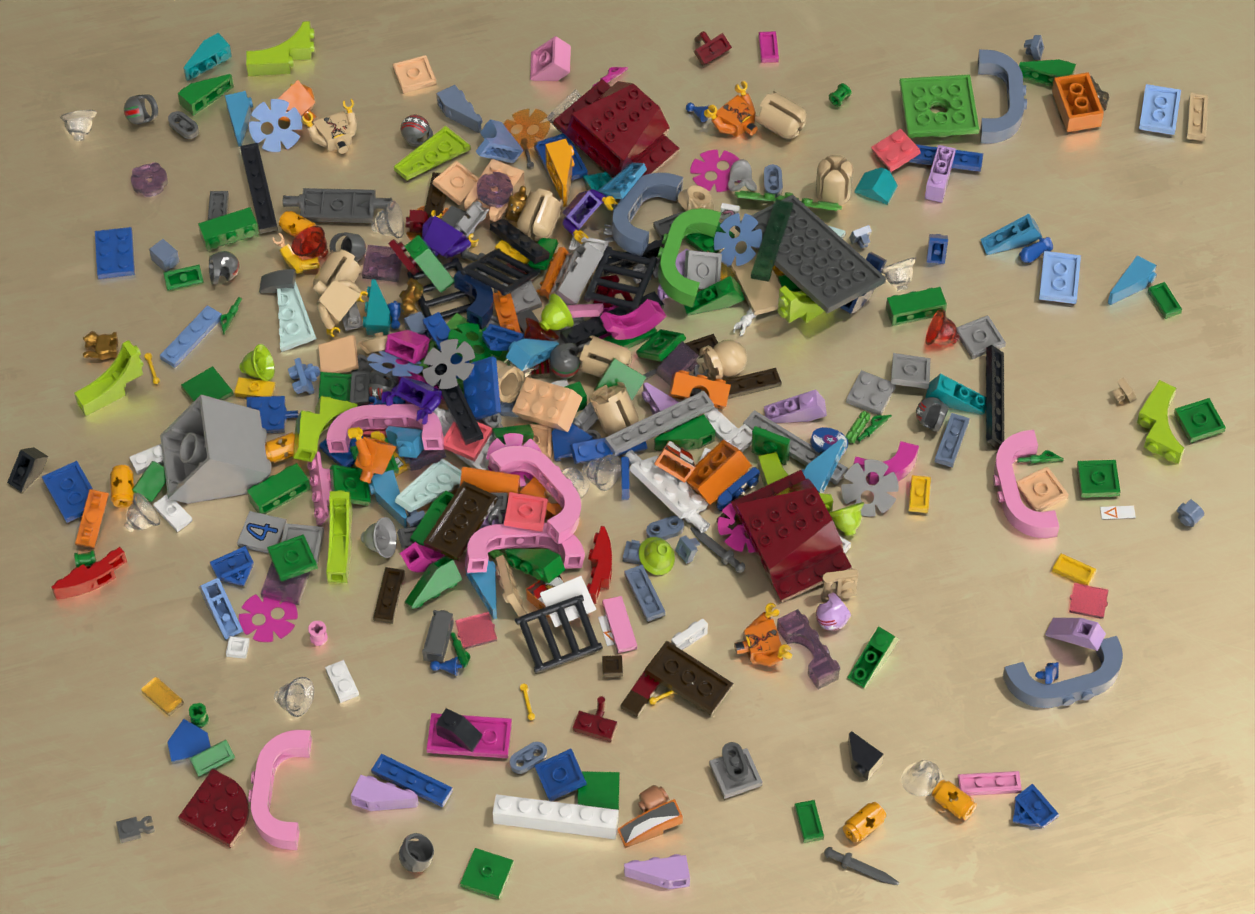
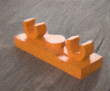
M559 247L557 253H554V259L549 263L550 267L545 280L540 282L541 289L536 290L539 296H546L548 300L564 260L569 253L565 247Z
M497 290L498 293H493V303L499 326L521 333L511 293L503 296Z
M93 489L89 490L75 545L95 549L109 493Z

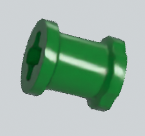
M840 83L837 87L838 89L834 93L829 94L830 102L837 107L841 106L842 101L852 94L851 89L844 83Z
M94 550L83 554L74 553L76 568L83 564L88 567L96 562Z
M202 703L190 706L189 716L191 717V723L199 728L205 727L209 722L206 706Z

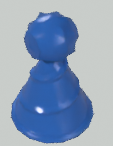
M691 102L686 105V110L689 112L694 111L701 122L708 120L704 115V111L708 109V106L695 107L694 103Z
M397 301L387 304L393 320L391 328L395 330L400 327L398 319L401 315V303Z
M457 656L441 664L438 661H433L430 664V668L433 671L441 669L455 676L458 675V668L463 667V665L459 664Z

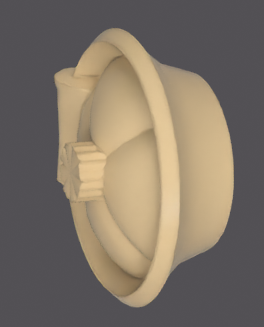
M690 186L678 194V201L685 209V212L699 208L714 210L710 192L701 186Z
M383 332L376 333L374 338L360 341L359 346L367 354H378L379 351H385L387 335L383 336Z

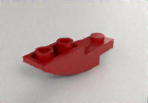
M601 526L599 533H595L593 541L595 547L590 549L588 560H591V578L593 579L592 583H588L587 590L594 604H597L601 588L609 590L612 577V549L605 526Z
M121 547L110 551L100 561L93 563L89 569L84 564L73 569L70 574L63 579L57 580L51 586L54 597L56 599L79 596L109 583L116 578L114 571L127 562L125 552Z

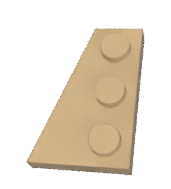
M501 555L496 558L498 566L495 568L499 577H501L499 583L504 590L502 595L506 603L510 602L520 617L527 614L522 606L524 603L517 590L518 586L512 569L505 557Z

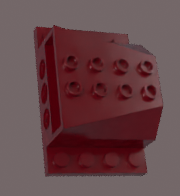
M602 79L553 121V124L612 178L631 163L645 164L647 170L642 176L655 173L676 155L680 149L667 137L670 127L661 108L634 83L617 81L611 87Z
M802 470L731 502L781 603L823 584L822 579L825 573L852 569L843 550V544L832 517L816 487L809 478H805Z

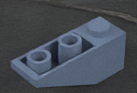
M453 85L436 93L437 105L446 117L477 133L481 132L482 118L474 112L471 102H467L462 90Z

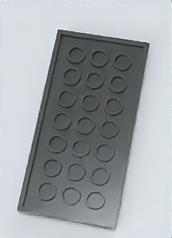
M793 194L751 215L758 221V224L752 231L762 230L760 248H755L827 314L886 282L884 275ZM735 226V229L740 233V228Z

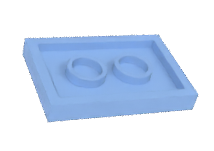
M1146 84L1139 129L1174 135L1181 90Z
M1044 251L1039 300L1076 304L1081 255Z

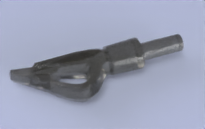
M1090 76L1099 101L1104 110H1106L1109 94L1102 91L1099 84Z

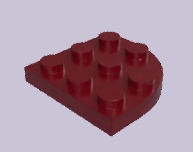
M212 769L178 818L179 821L231 848L247 824L249 817L248 800L244 790L235 780Z

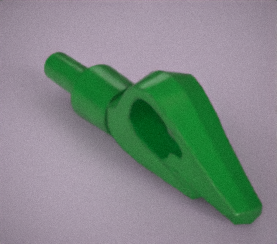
M241 297L237 298L228 314L220 317V324L224 335L239 310L238 306L242 300Z
M892 415L874 416L871 419V425L864 430V433L857 438V441L861 442L865 437L871 436Z
M1045 450L1041 455L1018 458V462H1030V464L1064 461V458L1049 450Z
M452 632L450 634L453 640L452 645L456 650L461 665L466 668L471 656L463 648L456 634Z

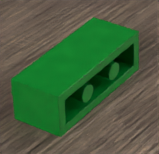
M250 207L198 223L200 235L207 251L259 234L257 222Z
M941 287L928 288L917 292L912 291L907 294L893 295L887 298L886 311L892 326L946 315L947 303Z
M296 463L286 467L280 473L268 477L267 480L260 484L253 485L247 490L248 499L257 513L267 514L309 491L310 483L308 477Z

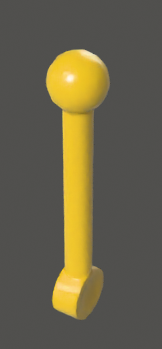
M146 353L144 357L148 361L153 376L152 382L159 384L160 379L156 376L151 361L152 354Z
M521 684L520 691L524 694L528 710L527 718L528 720H534L535 715L532 713L527 694L528 685Z
M670 690L657 697H651L649 703L654 705L658 700L675 692Z

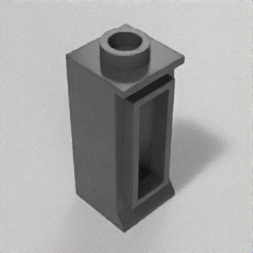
M434 610V616H432L424 649L422 650L423 661H438L441 664L444 662L450 634L454 625L453 613L445 610Z

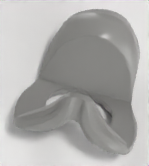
M744 159L735 161L730 169L728 189L730 191H738L743 186H746L748 190L756 191L757 186L752 180V170L748 161ZM736 181H741V182H740L738 185H736V186H735V184H734V182H736Z

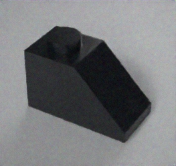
M35 447L20 449L7 483L20 492H24L42 473L49 456Z
M447 708L436 723L438 736L471 752L474 751L483 737L464 716Z
M851 731L849 733L848 748L851 768L857 776L869 780L883 764L884 754Z

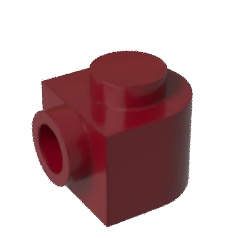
M410 210V217H406V228H409L410 232L422 233V226L428 219V213L423 210Z

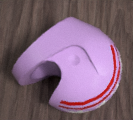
M832 592L828 594V602L820 604L816 610L818 624L828 631L841 629L851 617V613L845 604Z

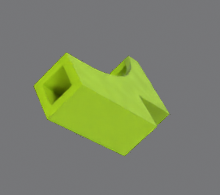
M310 21L302 22L298 31L290 39L277 46L264 50L246 51L248 76L290 74V67H294L293 60H311V52H315L314 42H311V39H315L314 28L310 26Z
M786 286L779 289L778 313L789 323L797 318H802L807 323L825 312L803 291L793 292Z
M129 340L122 343L117 358L99 378L74 392L76 402L85 416L126 396L124 390L126 383L143 375L142 367L144 365L139 357L141 355L140 350L136 345L133 346Z
M1159 380L1140 410L1137 423L1144 428L1151 429L1146 437L1144 448L1179 464L1185 448L1172 434L1167 416L1168 408L1175 396L1176 387Z
M321 396L315 407V413L301 410L296 420L293 458L312 462L317 453L319 436L330 427L340 414L357 407V404Z
M777 452L758 456V469L764 487L788 476L781 465ZM819 493L828 512L832 511V495Z
M342 490L330 491L327 579L328 582L348 583L352 547L350 532L353 514L350 492Z

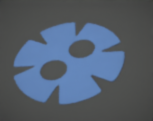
M271 99V110L265 102H262L253 110L251 116L260 121H250L249 131L255 143L265 139L262 149L270 152H280V141H282L286 149H289L299 140L300 135L292 130H302L301 116L295 107L286 113L289 102L281 99ZM285 116L290 119L291 124L289 128L281 129L278 126V120L281 117ZM265 122H270L274 128L273 132L269 135L261 131V125Z
M737 213L729 216L720 224V227L726 233L716 232L714 249L724 248L720 253L722 254V262L731 266L736 256V265L741 266L749 262L756 255L750 246L760 248L762 230L752 231L758 224V221L753 216L744 214L740 223V215ZM733 226L740 228V235L737 238H731L729 235V231ZM744 241L747 244V249L744 253L739 254L735 249L736 244Z
M379 351L382 356L372 353L367 358V361L378 362L369 363L373 369L384 374L392 371L393 376H412L408 371L419 374L423 370V366L412 365L414 364L412 362L405 365L398 364L395 360L402 358L385 351ZM392 363L395 365V368H385L382 364Z

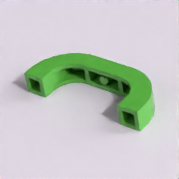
M703 208L688 210L680 214L673 221L669 234H664L662 244L665 247H660L657 257L660 258L657 272L658 280L664 292L680 304L693 307L700 282L685 278L676 268L675 262L681 242L684 237L692 233H701L714 237L721 212Z

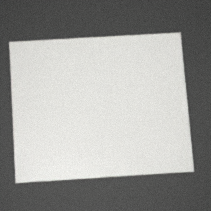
M582 576L540 593L546 607L582 594L586 613L588 614L596 610ZM575 605L564 609L569 621L579 618ZM557 612L549 614L555 627L562 625Z

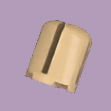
M773 91L772 95L769 93L760 104L762 109L759 117L755 115V121L758 124L788 140L796 137L806 122V111L804 108Z
M830 155L819 163L816 177V197L819 201L838 203L841 206L850 199L854 171L852 164L845 157Z
M539 188L536 192L530 191L517 222L518 229L525 235L532 238L533 234H535L534 241L551 237L564 204L562 199L559 202L554 198L552 192Z
M341 249L339 252H333L332 250L314 278L313 287H315L319 280L328 287L334 280H346L355 283L363 270V265L359 266L354 260L355 256Z
M592 335L590 337L593 339L590 344H585L582 350L580 361H583L582 369L579 370L601 378L610 363L596 359L597 355L612 360L614 357L625 365L631 366V352L628 348Z
M617 382V386L609 388L607 385H604L593 392L594 397L592 399L589 398L604 433L609 436L639 422L638 414L623 382Z

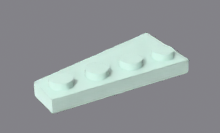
M296 281L294 288L277 289L281 352L316 340Z
M440 457L396 497L395 503L412 512L436 500L445 491L452 492L459 488L462 471Z

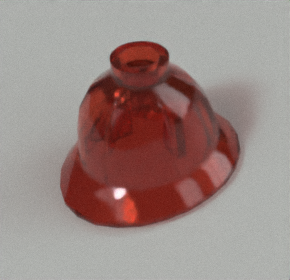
M311 226L301 231L292 242L291 249L293 253L297 256H307L309 258L326 257L328 249L323 228Z
M941 308L936 312L930 323L925 343L927 345L955 344L960 338V335L957 333V327L947 317L945 310Z
M528 317L525 318L527 328L524 339L546 341L559 339V336L551 329L545 331L540 327L539 322Z

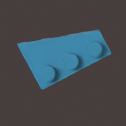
M631 163L601 187L598 192L606 195V197L612 196L614 199H623L647 170L645 164Z

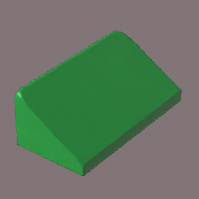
M200 264L163 272L167 290L204 283Z
M530 424L492 428L494 440L498 438L503 444H506L504 435L509 433L522 434L523 442H527L529 439L533 440L534 432Z
M152 461L133 487V492L144 503L152 502L166 483L164 467Z

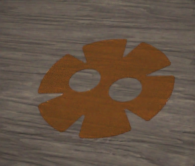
M530 109L520 110L512 114L515 122L507 119L503 123L518 144L520 143L523 150L538 144L534 137L543 140L549 132L550 121L540 123L548 116L539 109H535L530 117ZM516 124H521L523 126L522 131L518 134H513L511 128ZM531 125H537L539 127L537 133L533 135L527 133V129Z

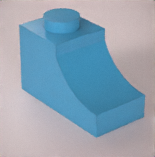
M388 426L386 429L387 440L390 444L396 446L399 456L417 458L424 449L422 441L423 430Z

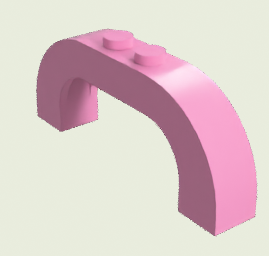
M392 404L390 406L363 405L340 414L330 425L326 441L329 453H346L349 451L351 438L348 436L349 428L360 427L362 430L387 429L388 426L423 430L422 441L424 450H443L444 436L441 422L434 412L428 414L427 424H422L423 419L416 421L417 411L423 408L414 404Z
M1021 431L1008 437L1001 444L997 452L993 483L995 487H998V502L1002 503L1007 520L1018 531L1037 538L1057 537L1059 523L1055 510L1045 512L1033 511L1027 508L1021 501L1012 464L1018 458L1036 455L1038 449L1035 431Z
M509 446L490 454L489 467L493 471L508 474L524 471L537 478L562 507V511L558 515L547 521L546 532L557 545L571 537L579 524L581 499L572 481L562 474L561 469L554 465L546 455L530 447Z
M544 523L542 532L505 526L504 524H494L481 528L471 536L467 546L465 567L467 573L486 572L489 560L488 553L492 550L541 547L561 555L565 569L582 568L585 553L581 542L574 534L557 545L546 532L547 523Z
M291 730L271 739L261 750L257 759L256 771H252L251 775L253 790H249L248 800L251 802V812L256 830L266 842L281 849L297 850L300 830L298 822L280 821L270 814L275 771L279 764L288 758H310L312 744L310 730Z

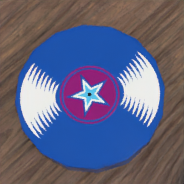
M826 427L813 431L810 439L811 446L818 453L826 451L838 440L844 439L847 444L842 454L844 455L849 444L843 433Z

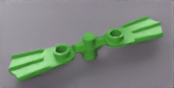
M742 190L735 192L737 198L763 201H781L793 194L785 192V196L779 195L776 198L775 194L771 193L760 195V193ZM802 198L801 201L808 207L834 211L842 209V206H839L838 203L813 202V199Z

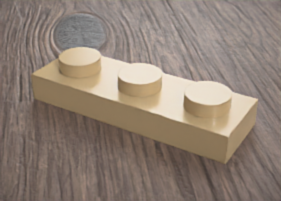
M1190 93L1187 139L1205 141L1208 95Z

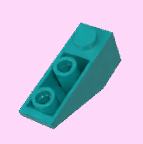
M219 33L204 40L184 66L185 79L187 81L232 57L230 45Z
M372 279L371 287H367L369 302H365L367 317H363V328H366V333L370 336H375L374 334L383 332V336H388L391 325L390 310L376 280Z
M941 373L929 382L925 398H938L952 409L980 415L985 414V396Z

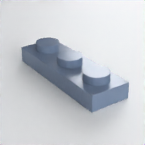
M951 413L935 457V463L953 468L970 418Z
M643 565L625 570L624 575L646 621L649 622L665 616L662 603Z

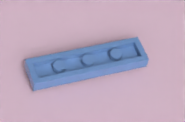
M207 305L160 354V359L176 368L219 323L222 314Z

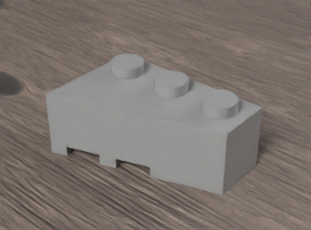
M588 242L583 243L568 253L549 297L551 294H556L566 305H576L580 299V294L601 260L603 253Z

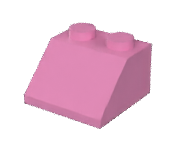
M555 36L532 51L530 79L532 81H558L570 73L571 46Z

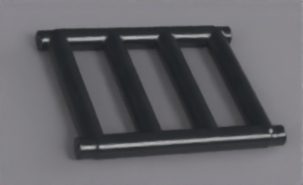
M606 246L584 300L587 302L595 300L628 308L631 312L635 311L641 302L658 259L656 257H651L650 259L612 250V247ZM609 257L647 265L645 273L609 265L607 262ZM603 271L640 279L641 283L639 287L601 279ZM598 285L635 294V297L631 302L594 292Z
M497 248L461 270V274L468 275L500 291L505 296L541 274V270L539 268L534 269L501 252ZM494 258H498V259H500V260H502V261H504V262H506V263H508V264H510V265H512V266H514V267H516V268H518V269H520V270H522V271H524V272H526V273H528V274L525 275V274H523V273H521V272H519V271H517V270H515V269H513V268H511V267H509V266H507V265H505V264H503V263L497 261V260L494 259ZM487 263V264H489V265H491V266H493V267H495V268H497V269H499V270H501V271H503V272H505V273H507V274H509V275H511V276L517 278L518 280H514V279H512V278H510V277H508V276H506V275H504V274H502V273H500V272H498V271H496V270H494V269H492V268H490V267H488V266H486V265H484V264ZM475 269H478V270H480V271H482V272H484V273H486V274L492 276L493 278H495V279H497V280H499V281H501V282L507 284L508 286H504V285H502V284H500V283H498V282L492 280L491 278H489V277H487V276H485V275H483V274H481V273L475 271Z
M454 258L452 262L443 264L447 271L456 269L458 272L463 269L459 258ZM419 271L415 275L411 272L407 273L408 279L418 280L427 277L423 271ZM432 283L423 286L424 291L418 303L424 317L427 318L431 316L430 307L467 296L470 304L440 313L443 319L453 317L456 313H466L467 308L475 300L464 292L457 291L425 301L424 293L437 290Z
M582 594L515 618V623L520 625L534 661L535 667L533 668L535 674L603 649L602 644L598 643L586 613ZM573 605L576 606L591 645L579 649L564 610ZM554 612L558 614L572 653L563 656L559 652L546 615ZM535 619H539L554 658L542 663L527 623Z

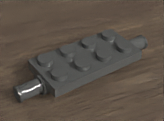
M303 188V194H299V196L283 195V207H299L301 209L300 215L311 222L373 223L374 210L392 209L393 206L392 198H376V190Z

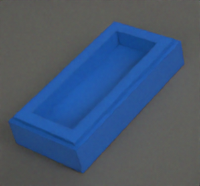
M621 457L622 500H629V458Z

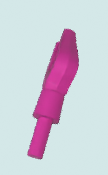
M611 67L608 70V75L600 78V80L603 79L608 83L627 71L628 67Z

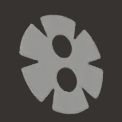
M450 339L440 343L442 352L432 348L425 357L424 364L433 366L422 370L426 382L434 387L441 379L439 389H448L458 385L456 376L464 381L474 367V364L465 363L475 358L472 347L464 341L457 348L458 339ZM455 353H461L463 356L459 364H452L450 361L451 356ZM442 363L446 364L447 371L443 375H437L435 373L436 366Z
M868 459L864 460L865 471H863L859 463L849 468L844 478L853 484H842L841 490L846 504L856 499L855 504L862 502L861 494L866 490L871 491L874 494L873 502L870 504L864 503L861 509L862 516L871 517L876 515L875 504L881 513L891 508L896 498L887 492H898L899 486L894 472L883 476L889 468L887 464L878 460ZM876 472L879 475V482L876 485H869L866 482V475L868 473Z

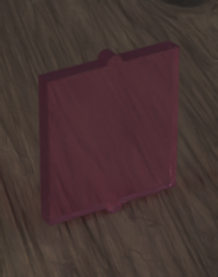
M1074 583L1073 593L1070 595L1071 604L1069 612L1103 619L1105 608L1108 606V589Z
M489 612L455 620L459 632L457 635L461 639L464 649L497 641L494 630L495 624H492Z

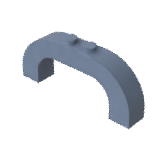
M979 49L978 74L997 76L1005 82L1007 87L1008 112L999 118H982L981 143H998L1012 137L1021 126L1024 109H1027V99H1024V96H1026V85H1023V75L1020 67L1011 57L998 51Z
M670 173L644 175L639 178L626 196L620 199V202L617 203L618 205L615 204L613 209L612 235L615 242L622 249L634 255H643L648 247L649 231L636 228L630 222L642 203L647 199L662 197L676 201L678 194L683 190V177Z
M1117 636L1103 639L1098 651H1096L1101 662V667L1097 671L1054 684H1042L1035 681L1029 675L1024 662L1004 667L1002 677L1010 692L1025 704L1038 708H1053L1061 705L1069 706L1079 700H1089L1107 691L1115 683L1123 659L1122 647Z

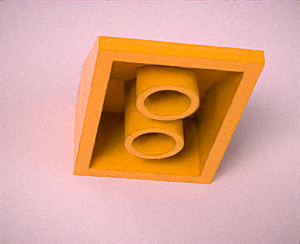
M566 139L545 144L546 168L560 200L562 199L564 203L563 207H567L572 167H574V160L572 158L574 150Z

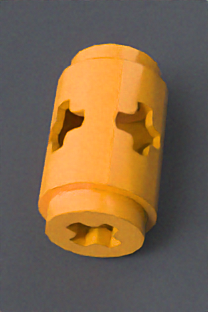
M293 211L284 212L279 220V226L284 232L304 243L313 242L318 235L319 230L315 223Z
M291 432L265 442L266 457L270 462L277 463L293 456L295 433Z
M117 465L112 468L110 473L111 501L116 507H129L134 501V492L132 490L134 487V473L131 467L127 465Z
M941 780L932 792L934 800L959 819L967 820L976 809L977 804L974 802V799L950 781Z
M868 803L845 822V825L842 827L843 832L854 843L862 841L884 823L886 813L878 803Z

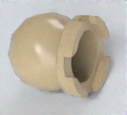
M732 339L722 340L714 348L708 345L701 348L699 355H703L704 362L701 363L704 372L706 369L709 370L707 377L708 380L713 379L712 381H715V379L722 380L723 376L731 377L743 371L747 363L745 348L739 342Z
M496 360L500 401L512 403L518 398L521 384L525 382L524 373L515 366H508L506 363Z

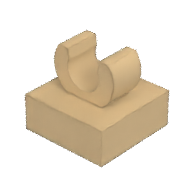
M1124 377L1117 381L1120 388L1113 391L1117 401L1121 402L1127 398L1131 403L1136 400L1134 391Z

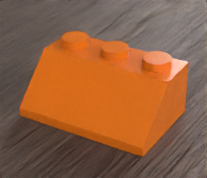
M723 439L695 465V469L686 483L711 505L738 478L745 475L752 465L738 448Z
M462 467L460 486L465 481L489 493H508V498L510 492L520 494V475Z

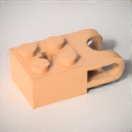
M491 159L465 199L464 211L473 202L479 201L482 204L481 207L489 209V221L496 222L501 220L506 210H508L509 197L511 195L514 196L516 192H519L520 187L525 185L524 171Z

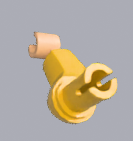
M279 233L282 238L279 242H276L273 237V242L281 247L279 252L284 261L291 269H295L296 274H302L305 270L320 269L318 257L302 260V258L296 255L289 244L285 245V238L282 234Z

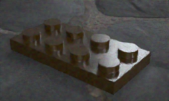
M463 481L423 542L424 546L459 561L468 546L471 536L479 530L498 501L497 496Z
M669 641L663 644L644 671L645 674L710 716L734 684Z

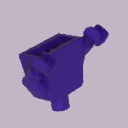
M401 377L399 384L392 388L391 392L385 391L382 393V403L386 402V405L390 406L393 404V397L399 396L423 408L417 411L416 421L423 419L422 424L424 425L428 422V414H432L441 403L442 391L423 381Z

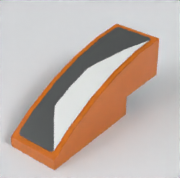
M673 799L635 817L618 828L617 831L624 847L627 848L660 836L664 830L682 824L683 816L676 800Z

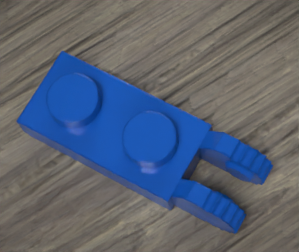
M753 467L719 495L716 505L718 510L722 511L741 493L744 495L745 490L749 487L753 488L757 485L760 471L756 467Z

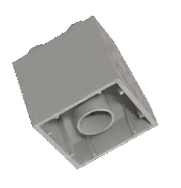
M200 395L160 435L168 499L190 504L247 494V490L253 485H258L261 481L267 480L271 473V462L266 457L265 442L267 432L261 424L260 410Z

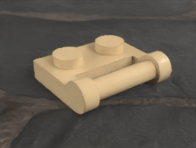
M857 569L825 573L822 579L824 589L821 593V600L825 603L828 602V594L832 592L839 598L856 596L858 583ZM836 582V588L831 589L832 584Z

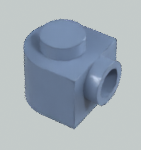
M1192 499L1186 504L1182 503L1176 510L1179 513L1178 518L1185 526L1193 527L1204 517L1203 509Z

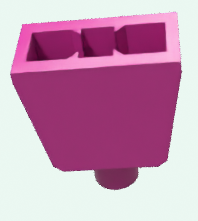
M410 330L391 333L387 336L385 352L415 364L427 355L430 339L426 335Z

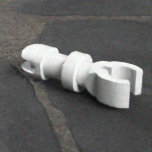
M749 308L746 315L742 316L741 321L735 324L733 333H735L736 329L742 328L740 336L745 333L746 327L757 316H754L751 308Z

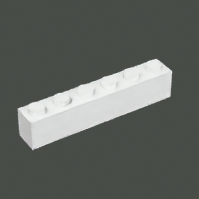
M496 794L493 822L500 825L616 839L619 810Z

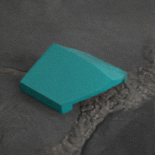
M877 168L864 173L855 189V193L888 205L898 185L889 170Z
M607 172L583 176L587 191L590 189L598 191L613 179Z

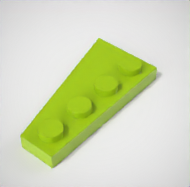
M445 126L394 166V171L407 181L471 150V145Z

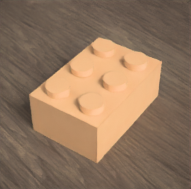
M526 377L512 412L523 420L568 432L582 397L572 389Z

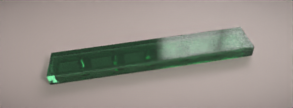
M775 200L751 272L752 279L769 282L794 203Z

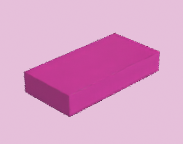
M776 31L759 32L761 63L779 62Z

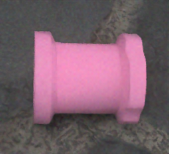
M322 621L310 623L308 631L311 643L316 646L323 645L328 639L325 624Z

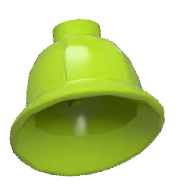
M551 294L549 303L542 310L540 327L545 331L573 327L574 321L567 305L558 295Z
M258 344L253 351L247 353L239 365L242 373H246L253 378H261L263 381H270L275 373L272 355L263 344Z
M864 502L829 512L835 526L844 532V536L856 534V529L861 524V509L864 506Z
M658 537L647 538L641 543L639 548L640 562L651 574L664 575L672 569L675 562L674 551L664 539Z

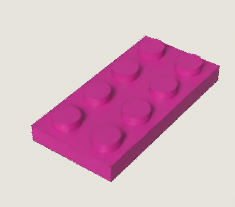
M431 713L427 753L508 759L512 719L462 715L483 735L474 751L471 752L438 736L436 723L442 714Z

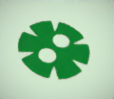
M463 323L457 325V328L462 333L451 329L449 332L448 340L458 339L459 344L457 348L465 341L471 347L480 345L485 349L483 354H476L474 352L475 358L472 359V362L491 357L489 353L497 357L502 353V351L490 350L482 340V332L487 327L479 332V324ZM475 332L478 334L479 339L476 341L469 340L466 337V333Z

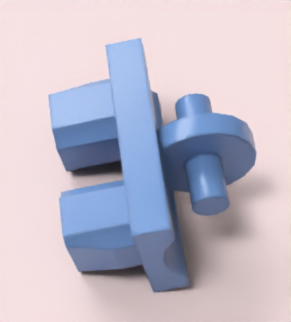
M300 358L295 359L296 365L288 369L289 375L293 380L300 378V380L292 383L294 391L297 394L305 391L310 395L315 393L312 382H315L317 380L316 377L320 375L319 367L313 366L311 363L308 365L302 364Z

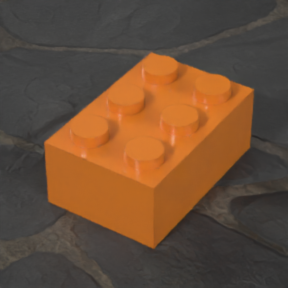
M1089 72L1054 78L1052 93L1066 131L1071 132L1101 127L1104 112Z

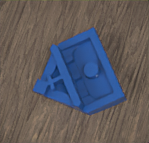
M489 324L487 329L482 332V340L490 350L507 351L512 342L524 339V334L493 324Z
M571 424L568 432L554 428L552 431L554 460L560 461L561 458L573 457L570 445L593 440V437L574 424Z
M246 546L210 561V565L220 581L245 586L254 562Z
M185 719L182 720L168 740L172 762L188 759L211 747L208 733Z
M1031 784L1015 797L1014 823L1044 828L1059 817V813L1034 784Z

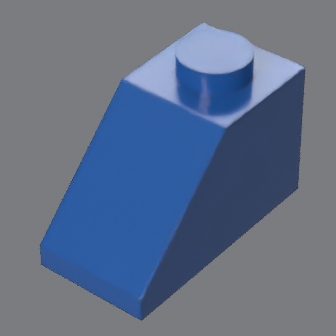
M929 234L927 263L945 264L948 235Z

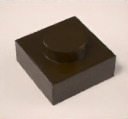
M622 655L602 656L603 677H623Z

